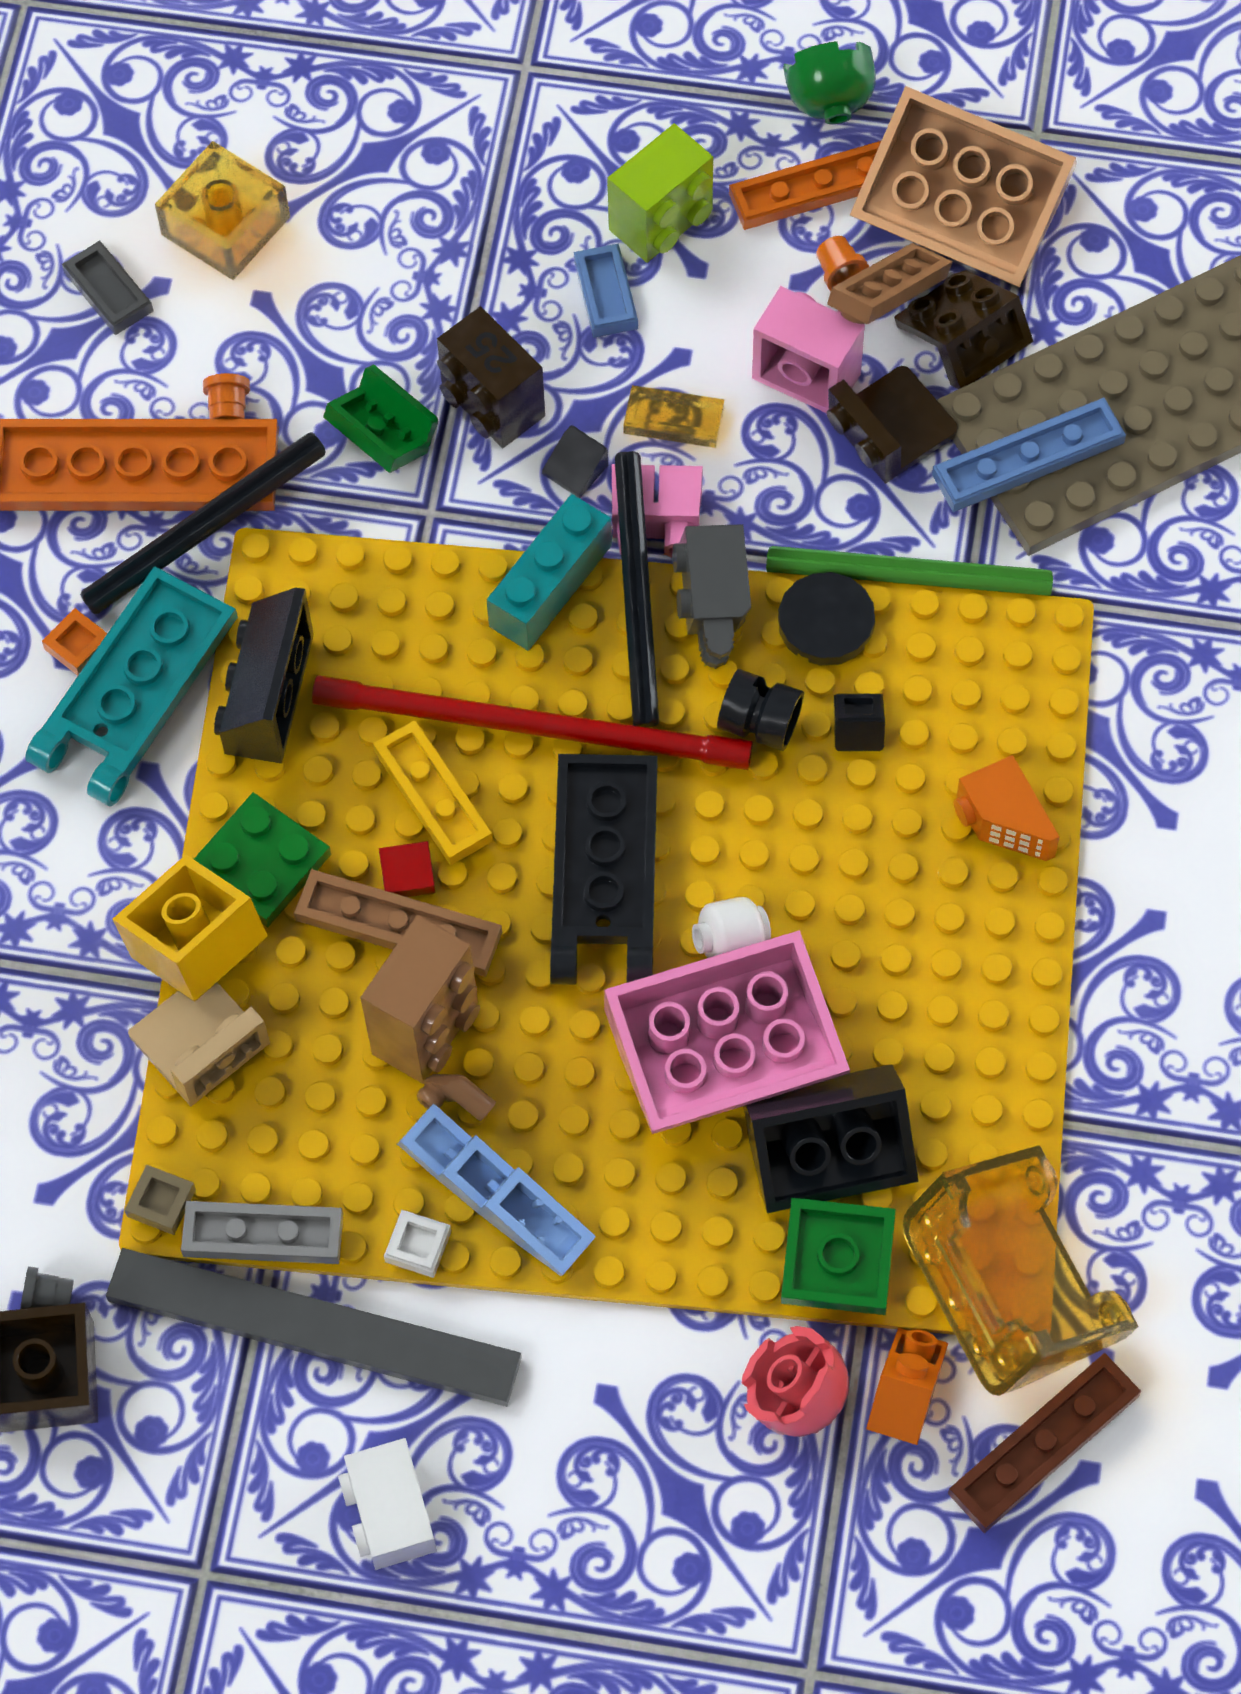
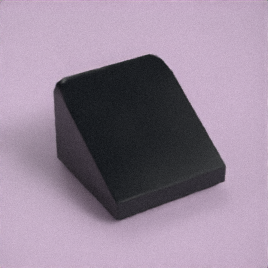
M570 425L542 469V474L573 495L581 498L608 466V450L592 437L575 426Z
M883 694L834 695L835 749L837 751L883 750L885 737Z

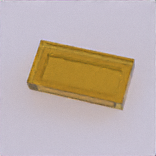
M632 385L623 424V434L716 448L724 412V399Z

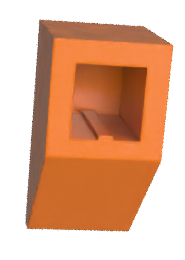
M898 1327L880 1376L866 1427L867 1430L915 1445L918 1444L945 1358L948 1342L938 1340L933 1334L924 1330H906Z

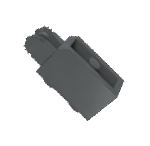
M743 524L686 526L680 542L673 544L672 552L674 572H682L683 589H678L677 613L679 619L686 618L687 635L698 634L699 651H701L700 657H702L701 662H704L705 666L716 669L725 665L728 661V655H730L734 648V633L744 624L745 617L751 609Z

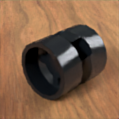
M737 669L726 690L718 716L717 728L743 738L749 733H754L757 743L784 751L790 742L799 719L804 700V691L778 682L770 688L767 687L764 677Z

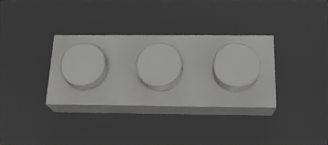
M186 1201L181 1252L183 1257L339 1264L344 1214L342 1208Z

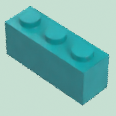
M571 493L486 599L489 627L529 651L612 546L611 517Z

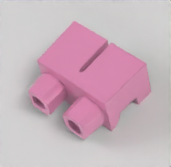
M612 464L613 538H617L621 555L615 464ZM641 465L646 538L665 539L664 555L672 558L673 544L680 542L685 527L699 526L703 466L660 465L658 502L655 503V465Z

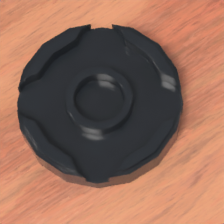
M834 572L813 573L797 580L784 593L778 609L779 634L787 648L796 656L800 654L802 657L808 658L810 663L820 666L840 665L857 657L869 642L875 628L874 603L865 588L850 577Z

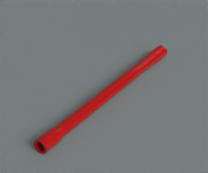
M317 675L315 678L312 692V703L316 705L349 710L365 709L700 760L710 765L743 770L749 769L753 741L716 735H693L370 686L359 681Z

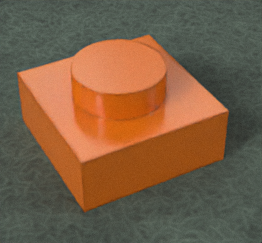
M74 608L42 640L45 651L78 676L107 633Z

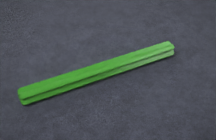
M782 546L769 547L766 561L767 572L811 575L813 573L834 572L857 580L1046 596L1051 595L1053 587L1052 571L1036 568Z

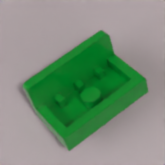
M374 364L365 368L359 387L327 403L323 418L389 473L427 454L438 424L436 415Z

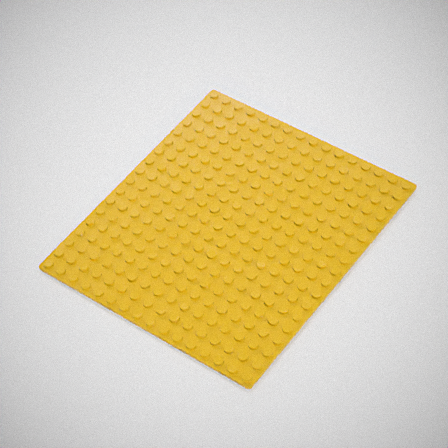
M241 528L237 530L234 536L224 603L236 609L238 618L215 652L182 857L188 855L194 859L252 792L330 846L331 856L318 871L384 890L379 848L428 841L436 893L408 898L502 926V935L487 976L483 977L474 974L475 983L478 988V1005L480 1006L477 1018L466 1032L459 1030L450 1044L452 1052L442 1070L438 1073L432 1071L429 1075H463L495 1100L496 1103L481 1121L477 1120L457 1102L444 1101L440 1109L472 1138L477 1135L513 1169L520 1167L596 1237L565 1274L559 1276L474 1211L397 1145L427 1111V1108L417 1099L418 1091L424 1087V1084L372 1055L360 998L393 950L296 921L294 912L303 892V887L269 927L263 924L268 937L218 981V984L244 1012L252 1007L264 1020L270 1044L191 1107L148 1060L119 1237L120 1250L125 1248L167 1260L887 1329H898L899 1327L906 1330L919 1329L929 1333L1023 1342H1045L1051 1332L1094 616L1093 603L1088 599L853 579L865 588L874 603L875 628L873 634L865 645L864 650L857 657L840 665L820 666L810 663L808 658L802 657L800 654L796 656L787 648L779 634L778 609L784 593L797 580L809 575L748 570L751 609L745 617L744 624L734 633V648L730 655H728V661L725 665L715 669L707 665L705 666V663L701 662L702 657H700L701 651H699L698 634L687 635L686 618L679 619L677 591L678 589H683L682 572L675 573L673 564L648 562L659 724L652 728L700 736L716 735L753 741L749 769L743 770L710 765L694 759L372 710H349L312 703L314 681L316 676L320 675L359 681L370 686L633 725L621 559L602 558L531 649L527 651L489 627L486 600L525 551L255 528ZM295 587L303 588L306 591L314 636L283 762L275 763L224 754L220 735H215L214 723L218 707L226 706L229 692L225 689L228 666L231 662L237 663L240 649L236 646L239 623L242 619L248 620L253 602ZM737 669L764 677L767 687L770 688L778 682L804 691V700L799 719L790 742L784 751L757 743L754 733H749L743 738L717 728L718 716L726 690ZM883 694L885 715L883 750L837 751L835 749L834 695ZM413 720L417 721L493 835V842L451 866L374 752V742ZM558 754L658 756L653 975L707 959L705 953L699 954L692 939V927L694 924H698L700 911L708 903L735 897H747L756 906H762L767 913L771 927V939L800 930L850 1068V1073L890 1064L896 1070L906 1092L919 1182L827 1201L896 1209L885 1315L781 1304L790 1209L772 1213L766 1212L749 1144L743 1106L652 1134L620 1057L604 1010V990L627 983V944H577L576 985L551 984L550 959ZM1013 755L1060 836L1055 858L1044 861L979 840L971 825L965 827L961 823L954 808L953 801L957 796L959 778ZM600 919L596 925L608 927L610 922L607 919ZM163 979L161 981L157 1007L178 991ZM146 1164L193 1182L196 1191L191 1201L342 1208L344 1215L339 1264L183 1257L181 1245L184 1216L175 1235L127 1217L125 1208ZM401 1210L451 1225V1234L434 1278L386 1263L384 1260V1254Z

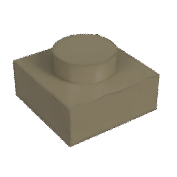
M146 1164L125 1208V1213L131 1219L175 1235L185 1214L186 1201H191L196 1191L193 1182Z

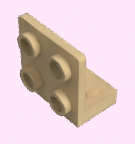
M218 982L195 1002L180 991H177L128 1030L129 1037L190 1107L270 1044L265 1022L252 1007L244 1012Z

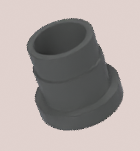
M28 1266L20 1309L71 1303L73 1279L38 1273L39 1268Z

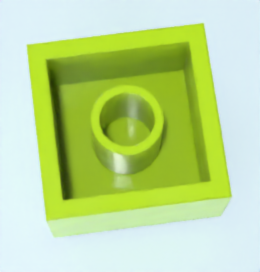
M673 123L607 177L609 230L646 263L657 254L668 252L676 244L680 235L692 225L698 226L702 224L712 212L713 156L679 126Z

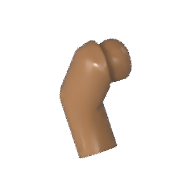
M432 1074L423 1081L424 1087L417 1094L418 1101L427 1109L433 1103L440 1108L444 1101L457 1102L479 1121L483 1120L496 1103L495 1100L467 1077L459 1074Z

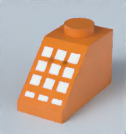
M1013 755L959 778L957 796L953 801L954 808L961 823L965 827L971 825L979 840L1044 861L1055 858L1060 836Z

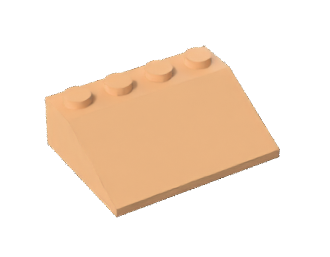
M905 86L850 216L1020 288L1077 165L1076 157Z

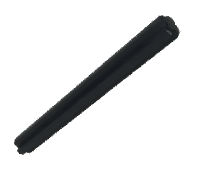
M313 432L307 433L83 589L80 593L82 600L92 613L99 614L142 584L154 566L162 570L321 459L326 453L323 444Z
M629 451L616 454L615 472L632 719L634 726L652 728L659 724L641 456L638 452Z

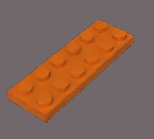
M0 419V511H197L278 454L277 419ZM276 490L246 511H275Z

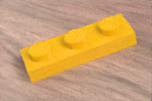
M416 720L373 743L375 754L450 866L493 842L492 832Z

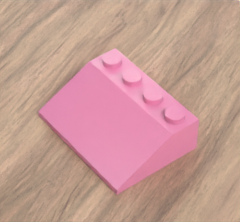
M800 930L604 990V1010L620 1057L652 1134L850 1073V1068Z

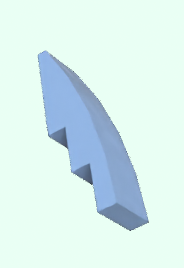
M434 1103L397 1143L400 1148L474 1211L559 1276L565 1274L596 1237L520 1167L513 1169L477 1135L472 1138Z

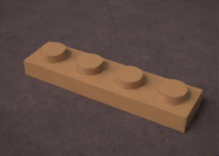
M911 243L832 287L827 305L841 311V315L848 321L857 324H869L946 279L953 261L915 243Z
M313 869L310 871L294 912L295 919L298 922L392 950L396 947L416 916L419 915L470 944L473 966L475 967L474 974L483 977L487 976L502 935V926Z

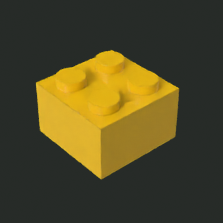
M184 855L112 919L131 958L194 1002L268 937L251 897L188 855Z

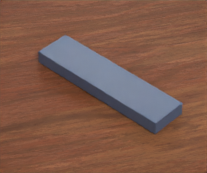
M1101 398L934 465L932 475L952 512H955L1124 444L1126 434L1106 399Z

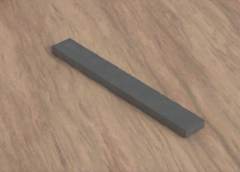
M125 1248L121 1249L106 1293L107 1300L112 1303L508 1407L522 1359L521 1352Z

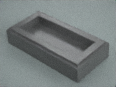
M100 240L62 264L65 275L115 335L154 311L152 302Z

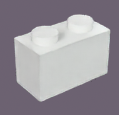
M406 1438L345 1455L344 1460L348 1473L338 1475L346 1506L357 1504L362 1523L352 1526L360 1557L371 1554L375 1570L437 1552Z

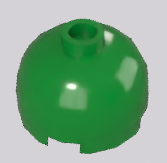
M838 41L814 45L795 53L796 63L793 65L784 63L783 65L785 81L792 102L801 112L816 119H825L827 124L834 125L849 121L852 118V113L860 110L870 99L876 84L875 65L871 47L862 42H856V50H839Z

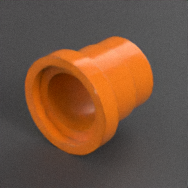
M833 236L826 239L816 251V256L824 271V282L830 291L832 287L869 267L865 258L860 254H856L854 248L850 246L847 239L843 236Z
M221 373L208 376L203 380V393L208 396L209 419H245V396L250 392V380L247 377L239 374Z

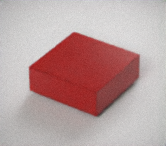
M428 841L379 848L384 891L404 897L436 893Z

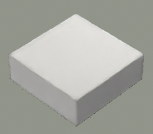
M401 1210L384 1254L385 1262L434 1278L451 1234V1225Z

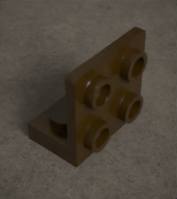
M967 270L950 275L939 287L927 295L913 300L906 309L894 316L898 327L938 348L950 385L957 389L975 382L1034 342L1019 296Z

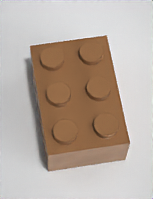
M419 915L416 916L360 997L372 1055L424 1084L423 1081L432 1071L438 1073L442 1070L452 1052L451 1042L459 1030L466 1032L472 1026L480 1010L470 944Z

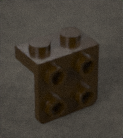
M906 366L895 368L857 394L844 379L828 389L829 410H827V417L831 425L839 434H844L855 447L862 462L868 468H872L885 484L955 438L958 426L954 419Z

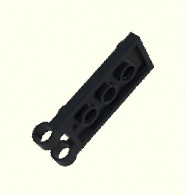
M558 754L550 982L553 985H576L577 944H627V983L653 975L658 756ZM600 919H607L610 925L608 927H600L596 923Z

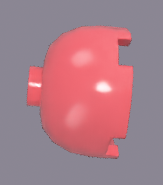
M794 1326L790 1327L793 1334L786 1335L777 1342L768 1338L759 1346L749 1359L742 1376V1384L747 1387L748 1403L744 1404V1406L752 1416L768 1429L778 1434L802 1437L818 1433L831 1424L841 1412L849 1392V1376L842 1355L831 1343L812 1328Z

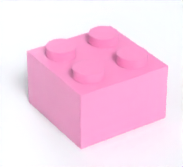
M780 286L753 329L752 379L827 413V410H829L828 389L843 379L853 388L861 375L865 325L848 321L841 315V311L836 312L817 303L810 295L804 292H793Z

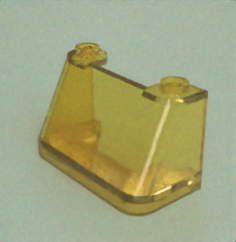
M1040 1145L943 1172L905 1213L903 1220V1230L907 1244L979 1381L989 1393L997 1396L1020 1389L1126 1339L1139 1327L1128 1303L1115 1291L1104 1290L1091 1297L1044 1210L1056 1195L1058 1179L1054 1168L1050 1165Z

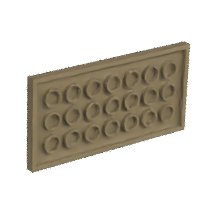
M1241 255L937 399L957 423V433L952 441L961 454L1101 398L1106 399L1126 434L1124 444L990 497L1028 556L1241 453Z

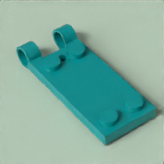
M154 566L46 723L30 741L25 755L26 761L47 773H52L64 759L68 749V742L72 738L106 757L93 772L88 782L87 794L109 807L115 805L124 794L131 773L238 618L236 609ZM100 727L108 729L107 734L104 736H98L95 733Z

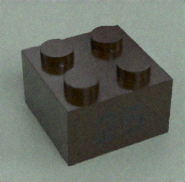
M481 306L437 338L439 355L437 365L440 369L442 382L440 390L450 405L455 408L461 406L470 415L474 428L481 436L486 439L491 436L503 449L545 417L542 366Z
M76 1303L0 1311V1432L98 1423L94 1321L86 1304Z

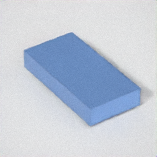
M619 243L573 252L574 263L593 338L637 330L638 318Z

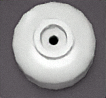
M735 897L706 904L700 911L698 924H694L692 927V939L699 954L705 953L706 957L710 958L771 939V927L768 915L762 906H756L747 897Z

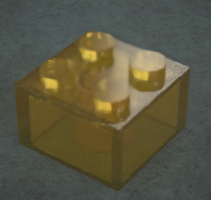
M214 141L204 149L155 203L161 235L232 280L241 273L290 218L285 186Z

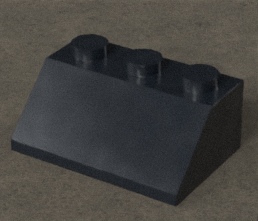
M295 587L253 602L248 620L242 619L239 623L236 646L240 649L237 663L231 662L228 666L225 689L229 692L226 706L218 707L214 723L215 735H220L224 754L275 763L283 762L314 636L306 591L303 588Z
M892 1064L848 1073L743 1106L749 1144L767 1213L790 1209L791 1198L829 1201L919 1182L906 1092Z

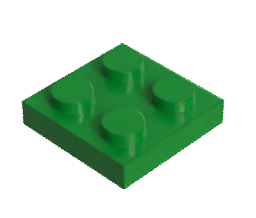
M252 792L194 860L251 897L262 924L269 927L305 886L311 869L318 871L331 856L330 846Z
M791 1198L781 1304L885 1315L896 1209Z

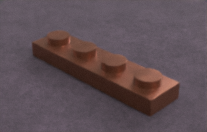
M1104 1352L951 1486L948 1495L983 1533L987 1532L1139 1398L1141 1390Z

